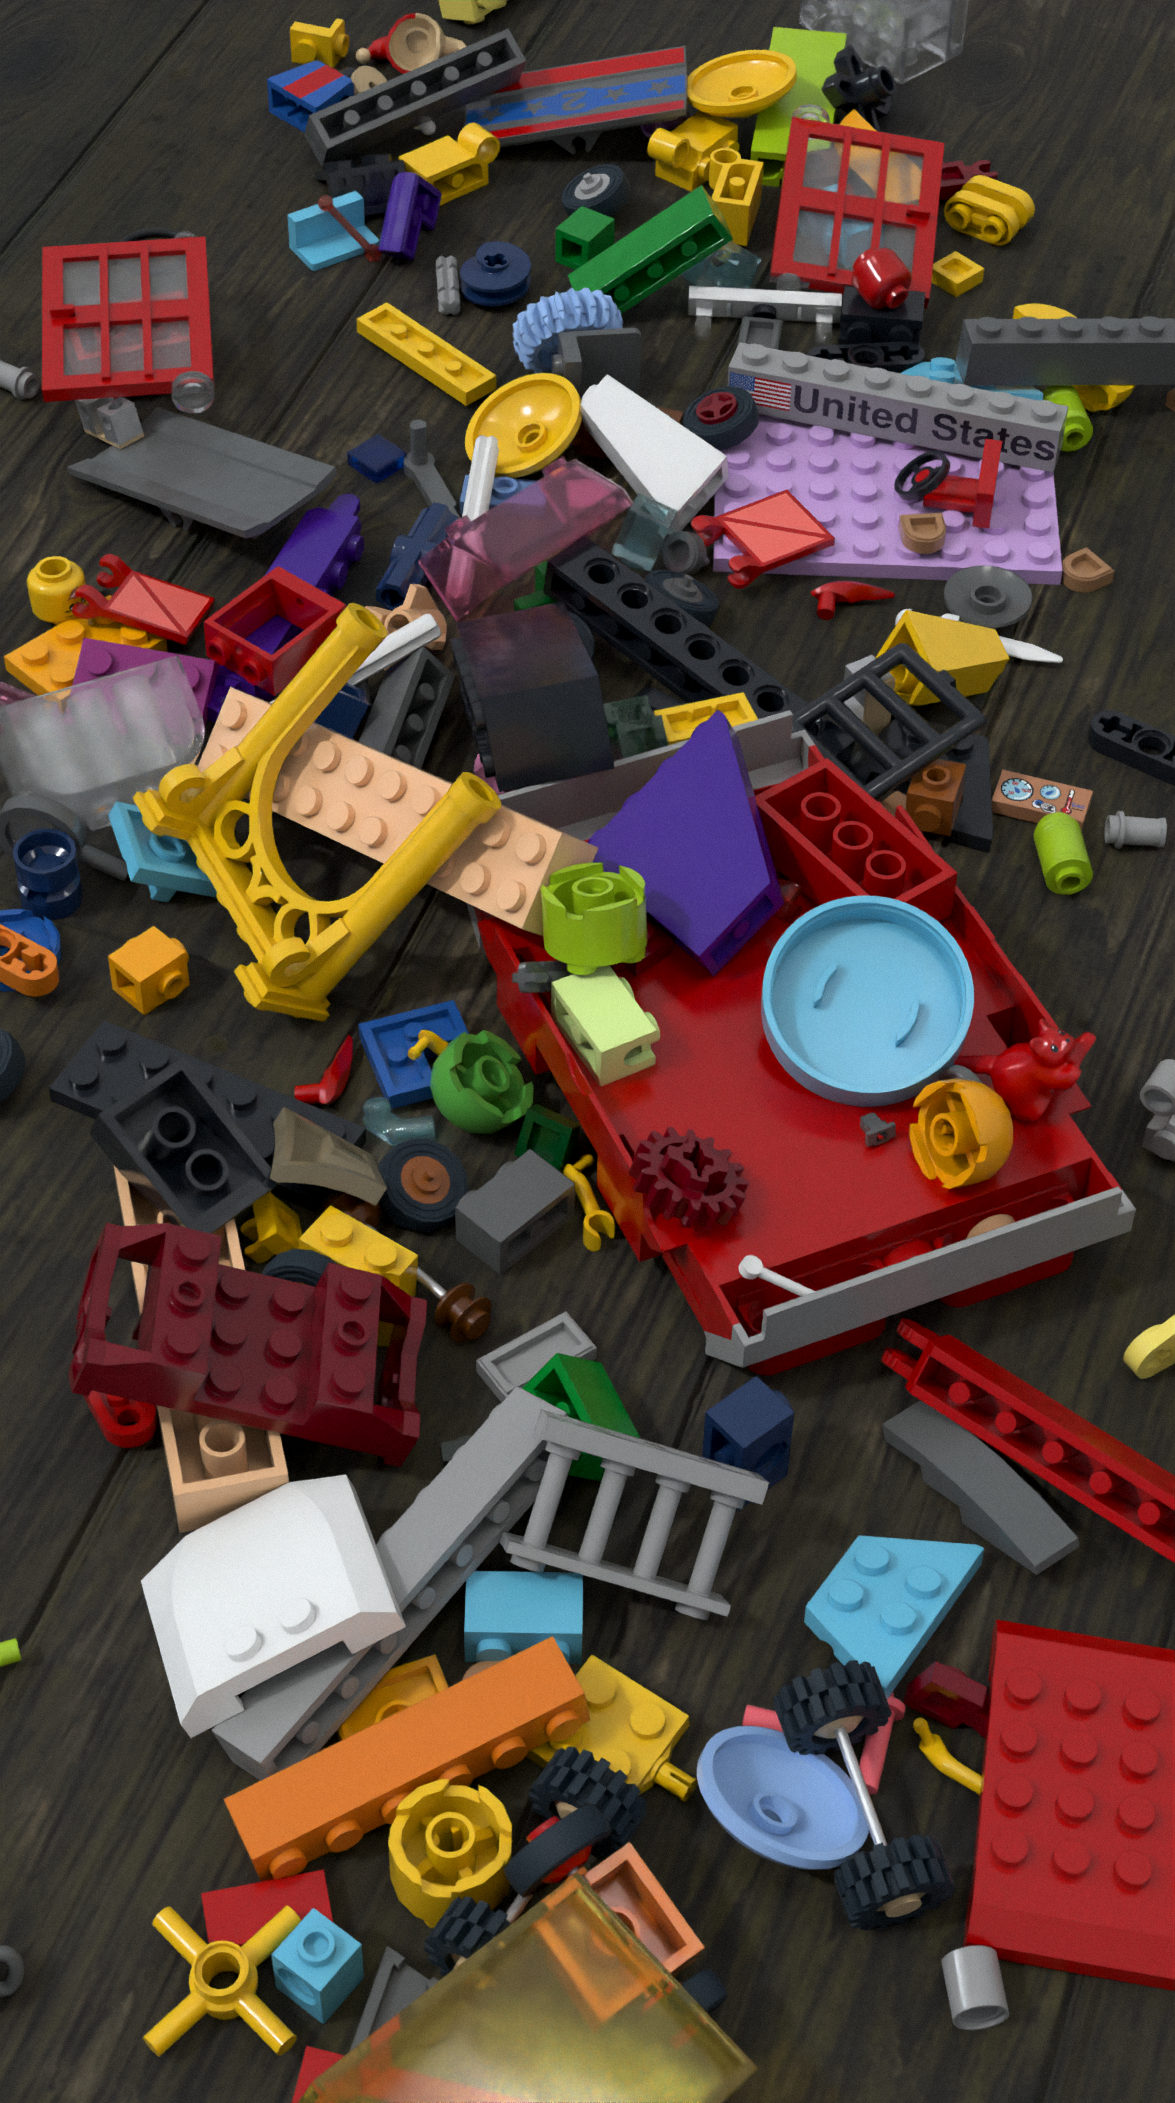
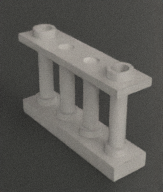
M541 1409L534 1432L542 1440L548 1441L545 1450L550 1452L524 1537L505 1531L502 1532L499 1542L506 1553L512 1554L510 1562L536 1572H544L545 1566L548 1564L677 1602L675 1610L694 1618L708 1620L710 1612L728 1617L731 1605L721 1594L711 1592L736 1509H743L745 1500L762 1505L769 1482L758 1473ZM582 1451L602 1457L600 1466L605 1468L580 1551L577 1553L546 1543L572 1460H579ZM636 1468L656 1473L655 1482L660 1487L635 1567L632 1569L601 1559L627 1476H634ZM693 1484L712 1490L710 1499L714 1500V1504L689 1585L656 1575L682 1492L688 1493L690 1485Z

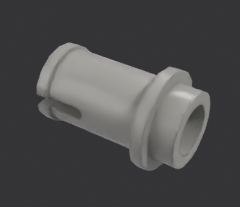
M0 360V387L11 391L13 396L20 400L34 397L40 386L39 377L35 374L34 370L29 367L18 368Z
M1117 811L1116 815L1107 816L1104 832L1105 843L1114 844L1115 849H1120L1123 844L1164 847L1167 834L1166 818L1125 816L1123 811Z

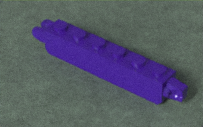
M348 493L341 496L338 495V498H335L329 509L316 507L307 510L265 575L279 566L333 596L337 588L341 589L344 586L349 568L354 561L358 562L364 550V537L360 536L362 530L359 517H357L361 509L357 495L354 496ZM276 614L246 637L245 640L272 655L304 630ZM219 665L213 695L207 706L208 719L216 723L230 687L264 701H272L275 696L258 686L251 685L243 677Z

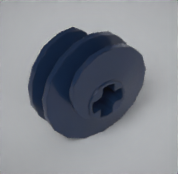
M485 242L478 248L475 257L468 259L462 264L460 269V278L462 280L460 283L461 293L464 298L472 303L483 306H502L514 303L525 296L530 289L531 262L529 256L521 248L508 242Z

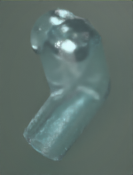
M376 1097L365 1102L363 1107L365 1116L362 1118L363 1124L367 1131L384 1142L395 1146L412 1138L435 1141L432 1115L401 1119L391 1113V1105L386 1098Z

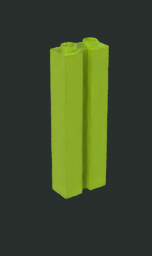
M773 27L769 50L783 53L794 61L797 79L785 97L757 115L750 160L764 162L762 185L776 187L780 185V179L783 178L792 117L835 124L837 109L832 107L822 93V86L827 77L837 73L833 62L838 51L846 47L847 33ZM809 138L807 155L831 151L832 142Z

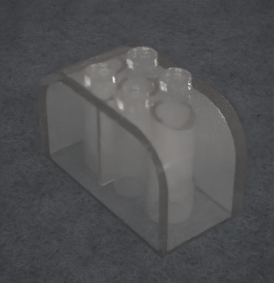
M179 655L0 707V764L12 796L15 797L21 794L41 795L56 800L71 809L82 821L83 826H88L90 830L100 829L111 824L108 814L116 801L136 805L132 797L137 791L143 793L148 789L159 791L160 781L169 771L184 764L196 765L205 736L204 720ZM26 817L30 822L43 829L59 830L56 826L36 817Z

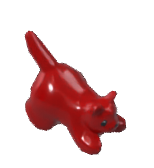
M1040 1019L1038 1022L1039 1036L1031 1039L1029 1043L1015 1044L1005 1049L999 1055L958 1056L953 1065L966 1067L974 1074L991 1076L994 1091L1002 1097L1004 1103L1010 1108L1012 1115L1020 1120L1036 1121L1045 1112L1053 1096V1091H1066L1070 1089L1080 1077L1082 1072L1079 1069L1080 1064L1096 1040L1093 1033L1085 1032L1074 1039L1063 1030L1052 1027L1045 1019Z

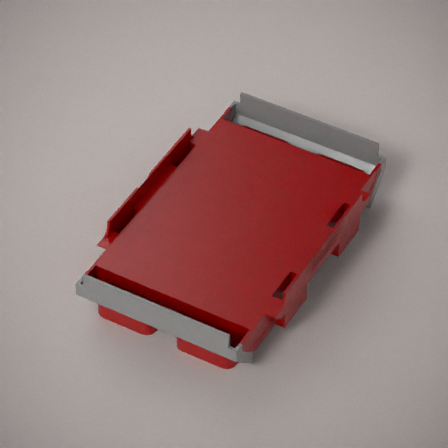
M790 710L732 727L739 737L755 796L825 759L806 730L791 733L793 714ZM688 740L613 761L615 769L531 785L500 794L498 797L501 805L588 843L590 837L597 830L604 828L622 809L628 797L639 792L656 774L661 763L667 758L673 757ZM902 805L897 806L895 818L933 850ZM775 866L784 904L715 976L711 975L675 943L673 944L671 955L635 977L627 969H623L616 974L618 978L623 977L628 981L635 1001L643 1012H650L653 1015L660 1030V1040L651 1044V1050L656 1056L654 1066L601 1087L551 1017V992L521 993L518 983H513L512 974L518 973V966L522 962L557 960L545 950L544 936L521 929L466 903L479 949H485L487 958L497 974V1006L535 1075L551 1070L598 1154L597 1187L639 1262L662 1255L705 1332L706 1355L742 1368L747 1367L756 1374L766 1376L777 1374L875 1339L884 1331L886 1317L936 1299H939L948 1306L965 1307L1062 1273L1072 1264L1075 1250L1131 1231L1136 1211L1135 1207L1111 1172H1108L1070 1116L1092 1107L1077 1083L1066 1091L1054 1090L1045 1112L1036 1121L1028 1122L1017 1119L1012 1115L1010 1108L1007 1106L1013 1124V1146L1007 1162L987 1180L965 1187L948 1189L941 1187L944 1183L938 1176L930 1180L924 1175L913 1154L910 1140V1124L918 1123V1114L921 1107L913 1108L918 1095L905 1101L885 1106L859 1107L845 1105L813 1093L787 1073L772 1052L762 1024L761 996L764 972L771 952L783 933L798 918L818 906ZM956 885L952 915L941 920L939 923L947 929L963 951L972 974L974 986L973 1014L966 1040L958 1056L999 1055L1005 1049L1015 1044L1029 1043L1031 1039L1039 1036L1038 1022L1040 1019H1045L1052 1027L1059 1029L1023 976L1018 973L995 941L994 935L978 912L969 904ZM975 1074L983 1084L994 1090L991 1076ZM874 1112L881 1121H885L887 1124L890 1122L896 1124V1136L890 1138V1141L874 1147L866 1146L865 1132L860 1128V1117ZM673 1127L679 1136H685L687 1130L691 1129L694 1130L696 1137L704 1140L709 1136L714 1139L713 1147L716 1150L729 1149L732 1154L728 1161L730 1163L742 1164L744 1170L740 1177L749 1181V1185L744 1193L747 1196L736 1217L731 1216L728 1224L725 1226L715 1221L711 1230H705L699 1221L696 1220L693 1221L690 1228H686L681 1219L672 1217L669 1220L664 1219L663 1212L665 1209L659 1205L648 1208L645 1203L649 1195L647 1193L635 1192L633 1186L637 1179L629 1175V1170L633 1164V1156L641 1140L647 1141L650 1133L654 1130L664 1136L667 1128ZM1007 1214L1015 1220V1223L966 1239L974 1226L993 1215ZM748 1255L756 1256L761 1260L764 1268L816 1292L801 1297L760 1277L753 1280L746 1279L739 1272V1264Z

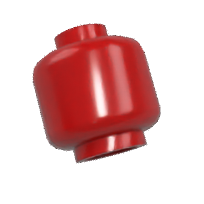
M873 247L864 251L855 260L851 282L871 308L879 309L888 306L890 309H893L906 300L909 294L907 290L911 285L912 275L892 249Z

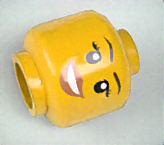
M52 556L41 560L29 572L27 577V588L34 615L42 621L56 625L76 618L72 613L75 603L80 602L88 606V602L84 598L75 596V591L78 587L86 584L82 568L61 556Z

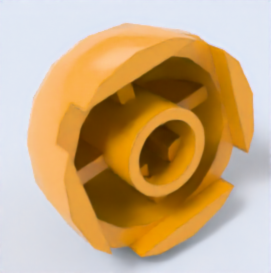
M966 1079L941 1080L924 1087L916 1097L913 1108L921 1107L918 1114V1123L910 1124V1140L913 1154L923 1174L930 1180L938 1176L944 1183L941 1187L948 1189L965 1187L991 1178L1007 1162L1013 1146L1011 1115L1002 1097L985 1084Z

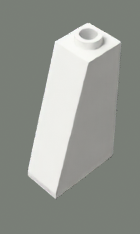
M608 374L598 385L589 387L583 395L580 406L584 427L666 532L671 535L674 532L682 531L729 478L727 456Z

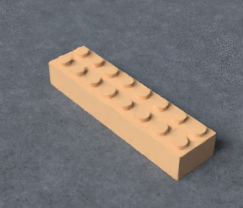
M114 1166L124 1226L160 1223L173 1224L124 1178ZM233 1218L212 1234L222 1236L219 1264L245 1270L235 1219ZM130 1261L141 1315L148 1265ZM156 1405L179 1533L197 1530L289 1482L280 1433Z

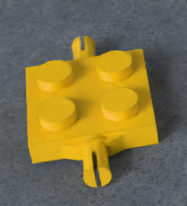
M591 1655L575 1676L585 1693L590 1721L582 1724L581 1728L571 1737L558 1742L550 1740L529 1751L526 1757L545 1768L560 1748L566 1750L567 1747H576L580 1754L584 1749L592 1752L594 1760L598 1762L601 1758L611 1763L609 1768L615 1773L621 1770L628 1777L625 1782L627 1784H635L641 1791L639 1795L657 1783L685 1802L690 1797L689 1793L692 1794L696 1788L698 1780L672 1765L670 1758L674 1746L689 1727V1715L594 1655Z

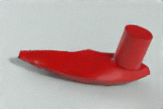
M854 581L826 583L810 592L812 596L818 599L817 616L823 620H829L834 617L835 605L838 602L853 603L860 600L894 598L895 594L880 587Z
M347 1035L332 1064L324 1071L320 1083L295 1086V1099L309 1105L319 1103L329 1105L337 1100L345 1088L351 1069L353 1038Z

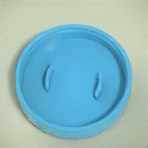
M851 896L832 900L819 905L798 918L779 938L771 952L764 972L761 996V1017L766 1039L778 1062L787 1073L802 1086L823 1098L859 1107H876L899 1103L915 1097L926 1085L937 1082L941 1073L953 1065L960 1054L973 1014L974 986L972 974L963 951L947 929L933 917L915 906L880 896Z

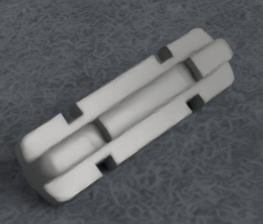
M441 255L436 260L439 312L444 316L449 313L455 316L460 311L458 266L456 258L452 255L447 258Z

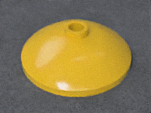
M747 50L717 57L699 66L688 76V103L697 110L709 115L724 118H747L768 109L788 94L797 79L796 65L789 56L770 50Z
M551 373L526 375L500 387L479 406L468 425L465 436V448L470 461L472 462L476 439L481 435L486 437L492 435L497 438V446L499 447L494 477H523L550 465L568 448L580 427L582 412L579 393L566 378Z

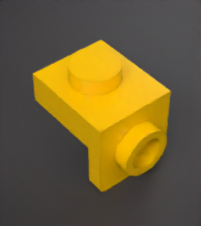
M336 19L330 28L294 22L290 28L291 60L300 64L321 61L334 69L341 57L346 56L349 49V36L345 34V21Z

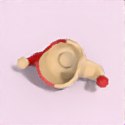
M411 13L398 19L389 30L387 36L374 40L367 49L360 48L356 52V59L361 64H367L370 60L390 61L396 70L405 74L467 46L461 40L444 36L439 24L428 15Z

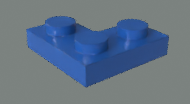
M454 1000L358 1024L360 1041L389 1110L433 1098L430 1088L431 1068L427 1059L438 1056L427 1047L416 1060H412L408 1056V1050L419 1041L418 1033L421 1030L432 1031L448 1043L463 1032L469 1034Z

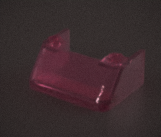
M562 456L542 470L545 477L472 521L465 515L444 529L448 537L417 562L455 620L458 621L499 589L564 550L582 536L591 537L631 507L634 503L625 489L577 459L567 463L564 456Z

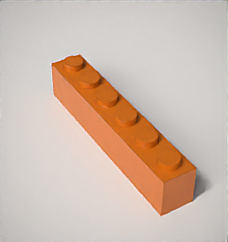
M551 1636L225 1798L224 1801L260 1881L277 1880L297 1875L306 1867L308 1862L330 1851L341 1852L356 1845L364 1834L386 1823L393 1824L397 1816L396 1809L399 1803L416 1788L440 1779H450V1785L469 1787L473 1779L495 1768L505 1769L516 1765L525 1758L529 1751L550 1740L558 1742L571 1737L581 1728L582 1724L590 1721L585 1693L554 1637Z

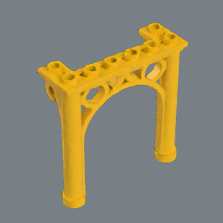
M349 603L336 619L337 627L237 747L233 746L202 773L195 764L178 766L162 778L158 788L159 791L148 789L145 793L137 791L132 797L143 816V824L152 833L158 836L167 835L188 842L197 857L196 863L198 867L208 876L216 889L218 901L229 911L235 921L238 935L249 945L258 960V963L251 962L248 966L239 965L234 971L244 988L246 1000L253 1007L261 1011L268 1010L288 1014L295 1018L302 1017L322 1022L330 1016L326 1010L330 1005L326 996L480 823H487L501 808V801L498 795L485 781L472 773L463 772L374 876L362 888L350 896L329 902L318 901L301 890L289 876L278 854L272 827L273 793L281 766L299 738L388 635L383 623L368 609L356 603ZM251 791L250 803L242 802ZM247 814L249 815V835L245 844L240 848L234 836V829L238 819L242 815ZM248 862L252 863L253 875L246 865ZM273 901L284 905L280 908L277 915L270 905ZM308 912L310 936L307 943L304 944L301 938L294 936V928L298 918ZM330 917H342L332 925L330 924Z

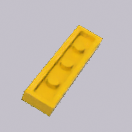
M387 302L356 319L357 332L465 406L497 389L496 375Z

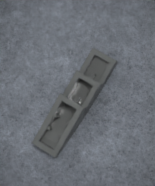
M918 1401L882 1424L885 1441L920 1464L923 1482L959 1506L963 1525L1034 1574L1041 1573L1080 1547L1079 1538L1044 1499L1000 1456L974 1434L923 1401Z

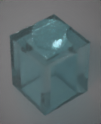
M638 493L628 511L611 554L619 557L629 567L643 568L651 572L678 511Z

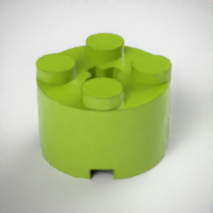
M591 862L567 866L549 876L550 885L546 887L543 884L541 887L544 947L550 956L567 963V970L576 975L592 974L598 970L599 966H608L621 962L636 963L645 958V946L647 944L645 881L638 872L620 865L619 874L603 872V863Z

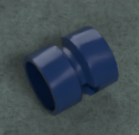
M47 828L33 830L23 835L15 843L12 852L22 908L32 911L34 917H39L44 920L43 916L52 921L63 919L73 914L81 906L83 899L74 840L60 830Z

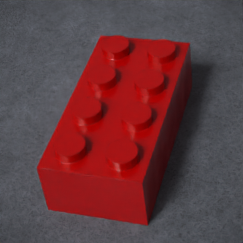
M828 758L755 796L774 866L817 906L832 900L851 896H880L915 906L938 922L952 915L958 872Z

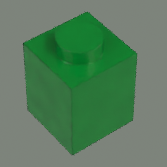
M581 206L556 228L555 262L576 270L614 244L615 219Z

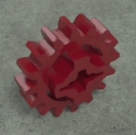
M668 1127L664 1136L654 1130L650 1133L647 1141L642 1139L633 1156V1164L629 1170V1175L637 1179L633 1186L634 1191L649 1195L645 1203L648 1208L659 1205L665 1209L663 1212L664 1219L669 1220L672 1217L681 1219L686 1228H690L693 1221L696 1220L699 1221L705 1230H711L715 1221L725 1226L728 1224L731 1216L736 1217L747 1196L744 1193L749 1185V1181L740 1177L744 1170L742 1164L730 1163L728 1161L732 1154L729 1149L716 1150L713 1147L714 1139L709 1136L705 1140L696 1137L694 1130L691 1129L687 1130L685 1136H679L673 1127Z

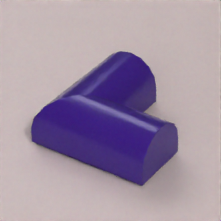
M400 172L394 177L378 251L382 254L413 261L415 258L420 229L433 230L435 228L442 196L441 191L417 173Z

